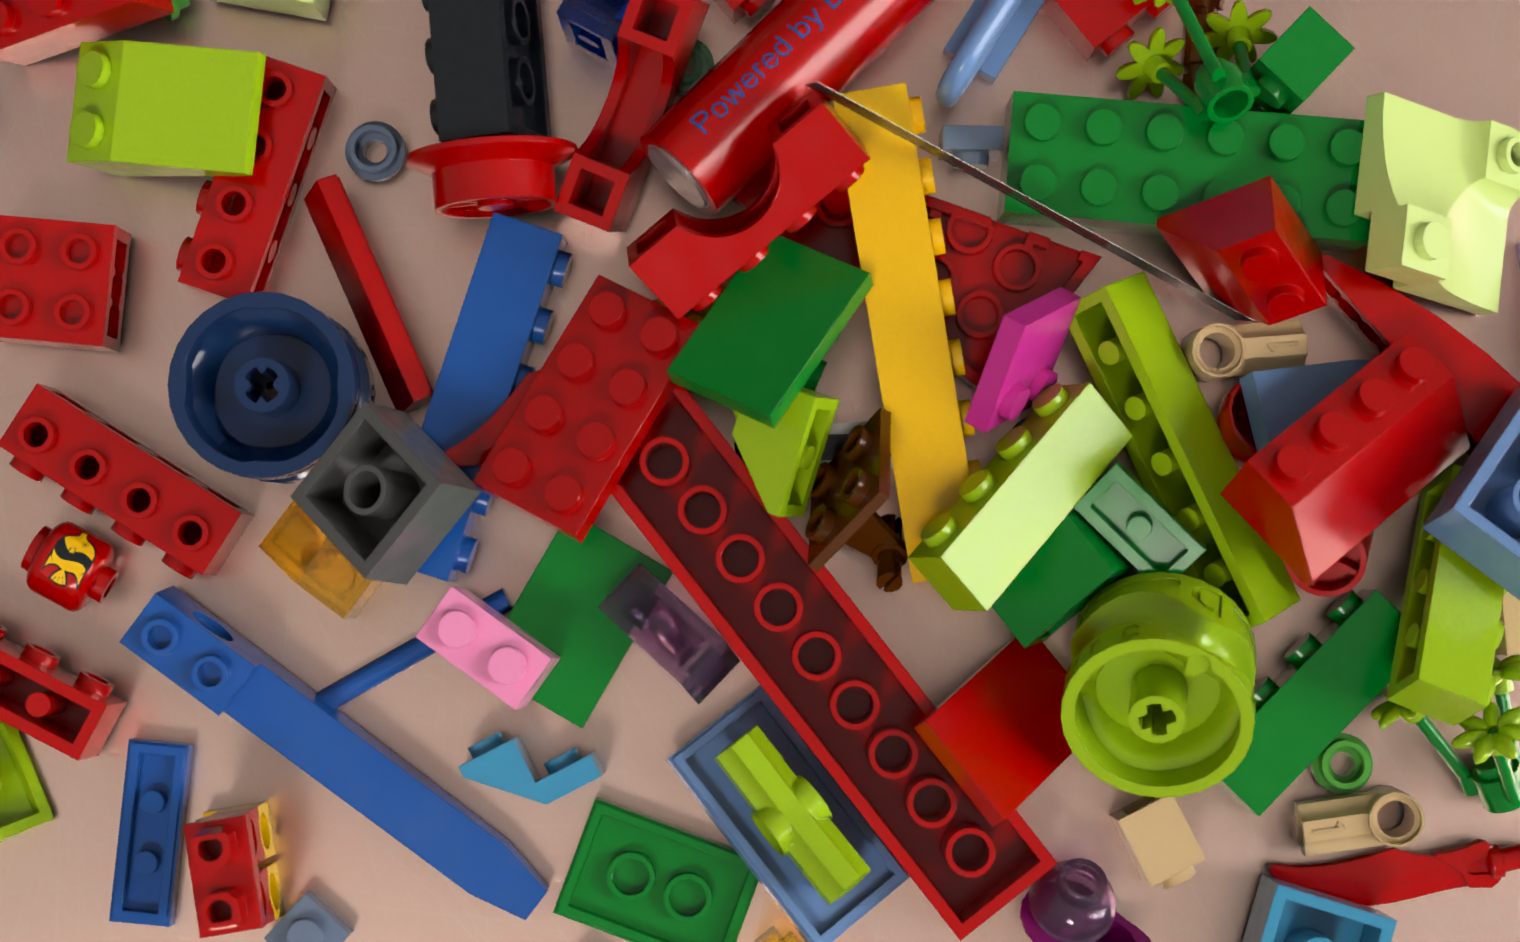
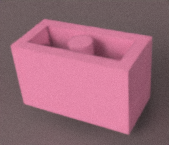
M451 586L415 636L515 710L528 705L561 659L560 656L465 587Z

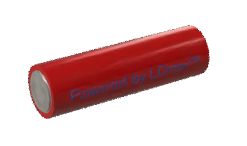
M782 0L641 136L640 144L645 155L667 183L686 201L705 214L716 216L774 159L773 145L767 128L812 90L805 84L818 81L832 90L841 93L935 0ZM822 95L829 104L833 101L832 99Z

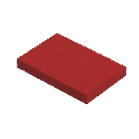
M1015 636L914 727L992 827L1006 820L1073 753L1064 736L1061 722L1062 697L1067 672L1043 642L1024 648Z

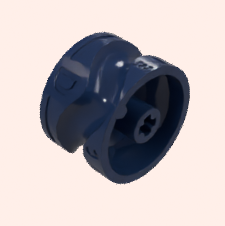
M264 291L243 293L222 300L207 309L187 328L180 339L169 369L168 394L170 408L176 426L186 442L204 460L220 470L270 483H301L365 401L375 404L376 398L374 374L368 357L357 339L343 325L305 301L283 293ZM270 389H275L278 392L274 399L269 397Z

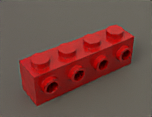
M266 56L253 176H214L213 181H205L197 198L196 213L201 216L194 236L186 237L178 252L176 269L181 271L177 282L193 290L223 300L243 293L267 291L337 90L325 75Z
M37 383L0 439V447L14 455L9 463L14 469L40 483L47 476L64 487L60 497L67 503L92 515L96 508L115 520L111 526L112 531L139 547H142L146 540L166 552L161 560L165 565L189 579H193L196 573L205 576H216L255 516L53 387Z
M0 625V721L77 761L99 756L127 703L111 694L115 686L94 673L81 670L79 675L76 676L57 666L61 657L40 645L27 642L25 647L22 648L5 639L4 636L7 629Z

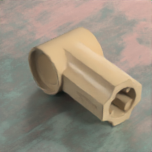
M1300 320L1281 321L1270 326L1264 323L1236 325L1214 323L1190 332L1180 343V348L1198 382L1243 377L1253 371L1304 366L1308 355L1307 337ZM1204 338H1211L1221 347L1222 361L1218 368L1209 367L1201 359L1200 344Z
M1379 785L1367 792L1294 802L1296 832L1304 856L1380 845L1404 847L1416 841L1425 827V815L1421 805L1414 797L1390 785ZM1391 801H1400L1404 808V818L1401 824L1389 831L1381 830L1377 822L1381 807Z

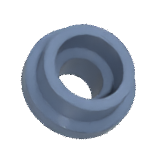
M371 121L353 130L346 142L345 155L350 168L359 177L367 181L381 182L392 178L400 171L406 158V146L402 136L394 127L384 122ZM375 143L385 144L387 147L385 158L376 163L368 161V148Z

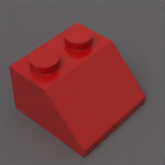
M1271 175L1156 219L1157 229L1202 291L1240 312L1242 315L1270 326L1327 306L1322 252Z

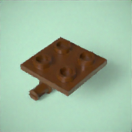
M880 407L864 426L857 425L851 430L844 442L843 448L829 463L823 462L819 465L810 494V518L806 526L805 535L809 538L808 567L819 571L846 544L872 557L874 564L878 566L877 587L881 589L884 586L885 592H894L902 586V566L906 563L908 556L905 541L902 540V519L898 517L895 520L896 515L886 514L880 517L876 513L890 498L891 412Z

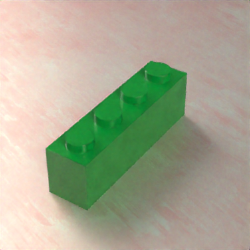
M1351 589L1344 593L1326 612L1331 621L1315 637L1309 632L1302 636L1287 651L1284 659L1289 664L1273 680L1269 676H1265L1254 685L1255 725L1253 740L1245 758L1237 768L1219 782L1246 811L1259 817L1389 684L1401 612L1377 589H1361L1357 594Z

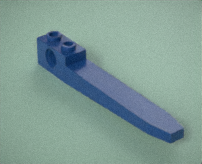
M174 585L154 594L119 641L218 716L224 712L469 894L526 920L547 893L549 885L506 837L339 709L323 702L313 689Z

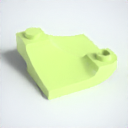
M1387 92L1367 96L1354 215L1371 220L1365 271L1393 280V289L1477 315L1498 313L1507 220L1514 202L1520 198V132L1513 127L1494 120L1471 121L1455 118Z

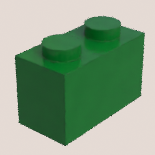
M1309 6L1251 67L1253 77L1261 91L1258 96L1254 97L1253 105L1249 111L1291 114L1355 48Z
M1078 512L1069 513L991 607L1021 645L1027 648L1047 640L1080 612L1099 591L1114 583L1133 565Z

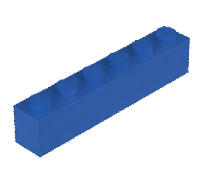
M493 212L421 427L443 451L456 446L477 431L511 396L526 375L535 372V368L528 366L534 344L544 345L550 332L554 311L547 309L553 287H564L572 265L573 254L566 252L568 243L563 234ZM482 465L459 468L473 481ZM482 491L417 572L446 582H455L458 572L467 574L478 546V539L470 537L477 515L487 516L494 497Z

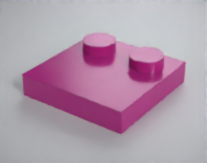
M1060 286L1003 316L964 422L986 433L1007 420H1015L1022 411L1032 406L1033 401L1041 392L1056 384L1058 375L1053 369L1081 300L1080 296Z

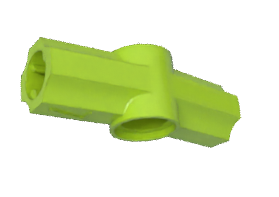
M758 725L737 738L713 758L753 810L750 812L751 818L764 838L780 855H788L802 872L801 874L807 878L828 906L846 895L870 873L871 869L831 821L833 818L832 813L817 790L803 776H796L784 761L783 756Z

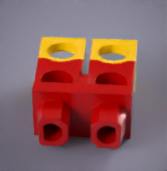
M267 800L207 810L202 813L203 818L183 825L200 938L260 929L285 915L277 862L258 864V862H262L275 855Z

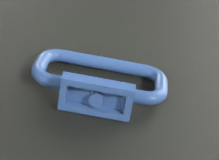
M974 0L943 50V54L952 60L938 84L935 93L937 102L944 107L954 106L961 99L976 74L993 84L1040 11L1045 0Z

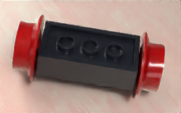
M422 0L424 9L429 14L431 38H428L425 43V57L428 68L434 75L436 98L430 104V119L432 127L439 136V142L441 143L416 149L406 155L405 161L409 169L432 177L434 212L437 215L450 218L484 219L492 218L493 212L512 217L553 208L555 203H557L555 169L572 160L574 152L577 151V145L569 140L551 137L540 0Z

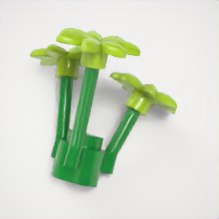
M1133 0V3L1140 4L1147 0ZM1153 0L1156 7H1161L1165 2L1174 4L1204 64L1196 72L1193 92L1176 77L1184 72L1183 65L1171 60L1184 47L1185 40L1175 38L1165 43V31L1158 27L1150 35L1147 47L1136 41L1128 44L1129 53L1135 61L1124 64L1116 72L1118 79L1131 80L1127 89L1128 98L1131 100L1137 98L1147 85L1155 97H1160L1164 92L1165 85L1191 108L1198 122H1204L1210 118L1211 121L1218 124L1230 123L1244 116L1251 109L1254 97L1258 96L1261 91L1253 77L1250 64L1257 59L1254 44H1269L1277 40V35L1273 31L1262 28L1271 19L1272 11L1264 8L1248 16L1245 3L1242 0H1238L1232 6L1230 20L1220 13L1211 12L1206 14V23L1214 31L1204 33L1187 0ZM1219 47L1215 55L1212 48ZM1233 55H1235L1236 64L1228 61Z
M1520 654L1511 655L1501 662L1497 657H1494L1492 676L1496 679L1494 693L1496 703L1490 702L1483 710V719L1472 715L1459 723L1466 732L1456 736L1452 741V746L1456 749L1474 747L1473 770H1469L1426 715L1388 700L1372 710L1371 717L1374 720L1380 719L1378 724L1381 730L1388 728L1400 716L1409 724L1415 723L1458 777L1464 794L1466 796L1479 795L1484 809L1488 812L1506 813L1520 807V750L1518 741H1520V707L1512 708L1509 695L1514 690L1513 681H1520Z

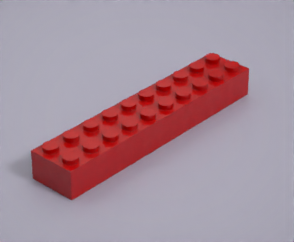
M676 385L611 494L961 941L1058 864L1017 810L1006 820L994 827L989 824L914 729L916 725L936 708L825 565L819 571L808 567L809 545L787 517H777L767 513L745 463L687 389Z

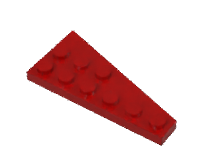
M774 159L732 199L743 209H746L757 200L766 188L773 170ZM848 189L840 193H836L835 190L831 191L815 205L817 210L814 216L803 227L793 233L785 230L780 234L782 237L861 269ZM924 195L928 219H941L946 254L934 256L938 280L950 278L956 314L944 316L947 339H960L966 375L958 377L976 390L1003 316L1060 286L1074 293L1102 256L1084 250H1075L1050 241L1051 238L1031 231L1027 233L991 220V217L930 195Z

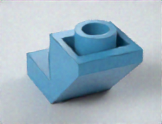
M501 732L468 747L473 759L459 766L463 777L546 805L601 777L605 773L595 750L581 757L575 747L545 762L544 766L548 774L540 777L520 735L505 742Z

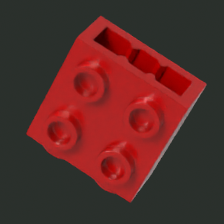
M0 215V342L119 352L131 234L116 225Z

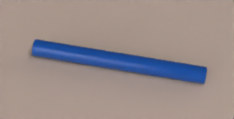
M503 588L481 599L502 615L513 608V604ZM414 637L316 692V695L327 705L338 708L436 652Z

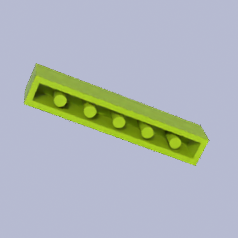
M1143 271L1106 285L1081 298L1069 329L1101 397L1133 435L1125 447L1143 485L1206 545V551L1184 571L1185 574L1203 580L1225 593L1247 617L1251 628L1266 623L1299 602L1301 599L1282 559L1220 494L1239 469L1228 446L1222 439L1221 431L1145 272Z

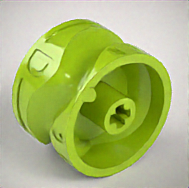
M1152 572L1126 577L1103 588L1091 598L1078 615L1072 632L1070 652L1072 662L1066 673L1062 697L1061 722L1064 736L1073 754L1098 779L1119 790L1139 796L1156 798L1181 797L1201 792L1221 782L1245 758L1253 740L1255 725V695L1253 688L1256 675L1257 651L1254 633L1247 617L1238 605L1220 589L1203 580L1177 573Z

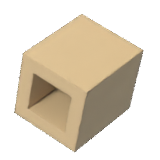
M1145 796L1109 814L1141 879L1151 887L1159 883L1163 889L1179 885L1196 874L1193 868L1194 865L1206 860L1175 797L1156 798Z

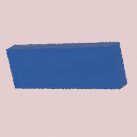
M142 738L129 739L109 921L165 927L175 924L184 842L183 825L186 823L194 743Z

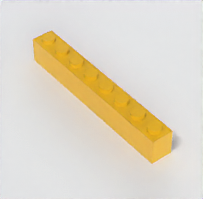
M906 82L841 93L843 96L913 134L926 133L921 96L908 98ZM833 101L835 111L863 142L870 157V160L863 165L865 170L862 176L848 188L860 268L870 273L873 287L865 298L883 409L891 412L890 452L907 556L909 557L921 543L920 535L925 526L938 515L946 513L960 497L958 490L962 483L973 473L981 470L979 459L967 461L964 437L975 435L974 427L964 422L971 404L970 399L957 400L954 382L955 376L966 375L960 339H947L944 316L956 314L950 278L938 280L934 256L946 254L941 219H928L924 195L936 193L931 158L918 159L916 145ZM908 558L912 584L928 581Z

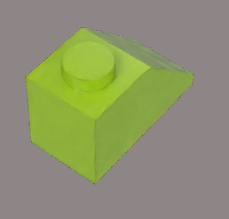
M803 387L774 429L734 411L736 422L732 435L767 513L777 517H804L839 399Z

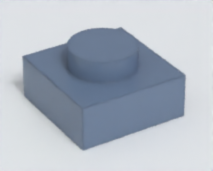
M943 125L939 134V148L978 170L988 168V161H998L1004 150V126Z
M309 890L295 903L264 939L267 942H344L354 930Z

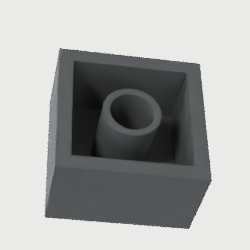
M365 401L290 497L364 579L407 585L482 491L407 412Z

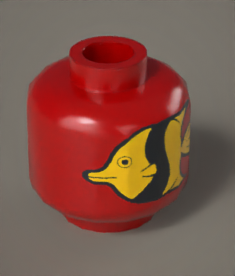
M68 521L58 524L53 529L44 526L32 540L21 562V568L27 571L26 583L34 593L72 612L84 608L92 599L101 604L111 592L119 576V571L111 568L114 558L112 545L108 541Z

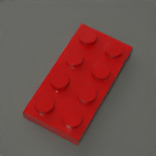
M598 275L472 482L481 491L569 538L582 543L677 385L671 381L667 369L700 324L685 316L678 320L668 308Z

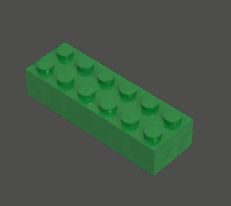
M1013 91L1006 105L1004 150L1002 152L1000 182L1090 231L1163 237L1157 229L1156 219L1271 175L1320 250L1352 253L1368 244L1371 220L1354 215L1364 120L1248 111L1236 121L1218 124L1211 121L1210 118L1204 122H1198L1188 105ZM999 191L997 222L1068 229Z

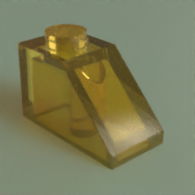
M294 500L259 545L296 584L343 619L356 618L383 583L382 581L364 579Z

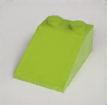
M128 40L81 42L76 68L77 77L66 162L117 176H253L266 54L256 51Z

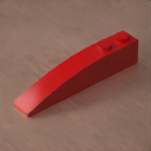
M1323 254L1326 297L1378 355L1410 330L1454 375L1470 448L1466 453L1470 456L1512 392L1520 383L1488 353L1434 313L1387 284L1327 254Z

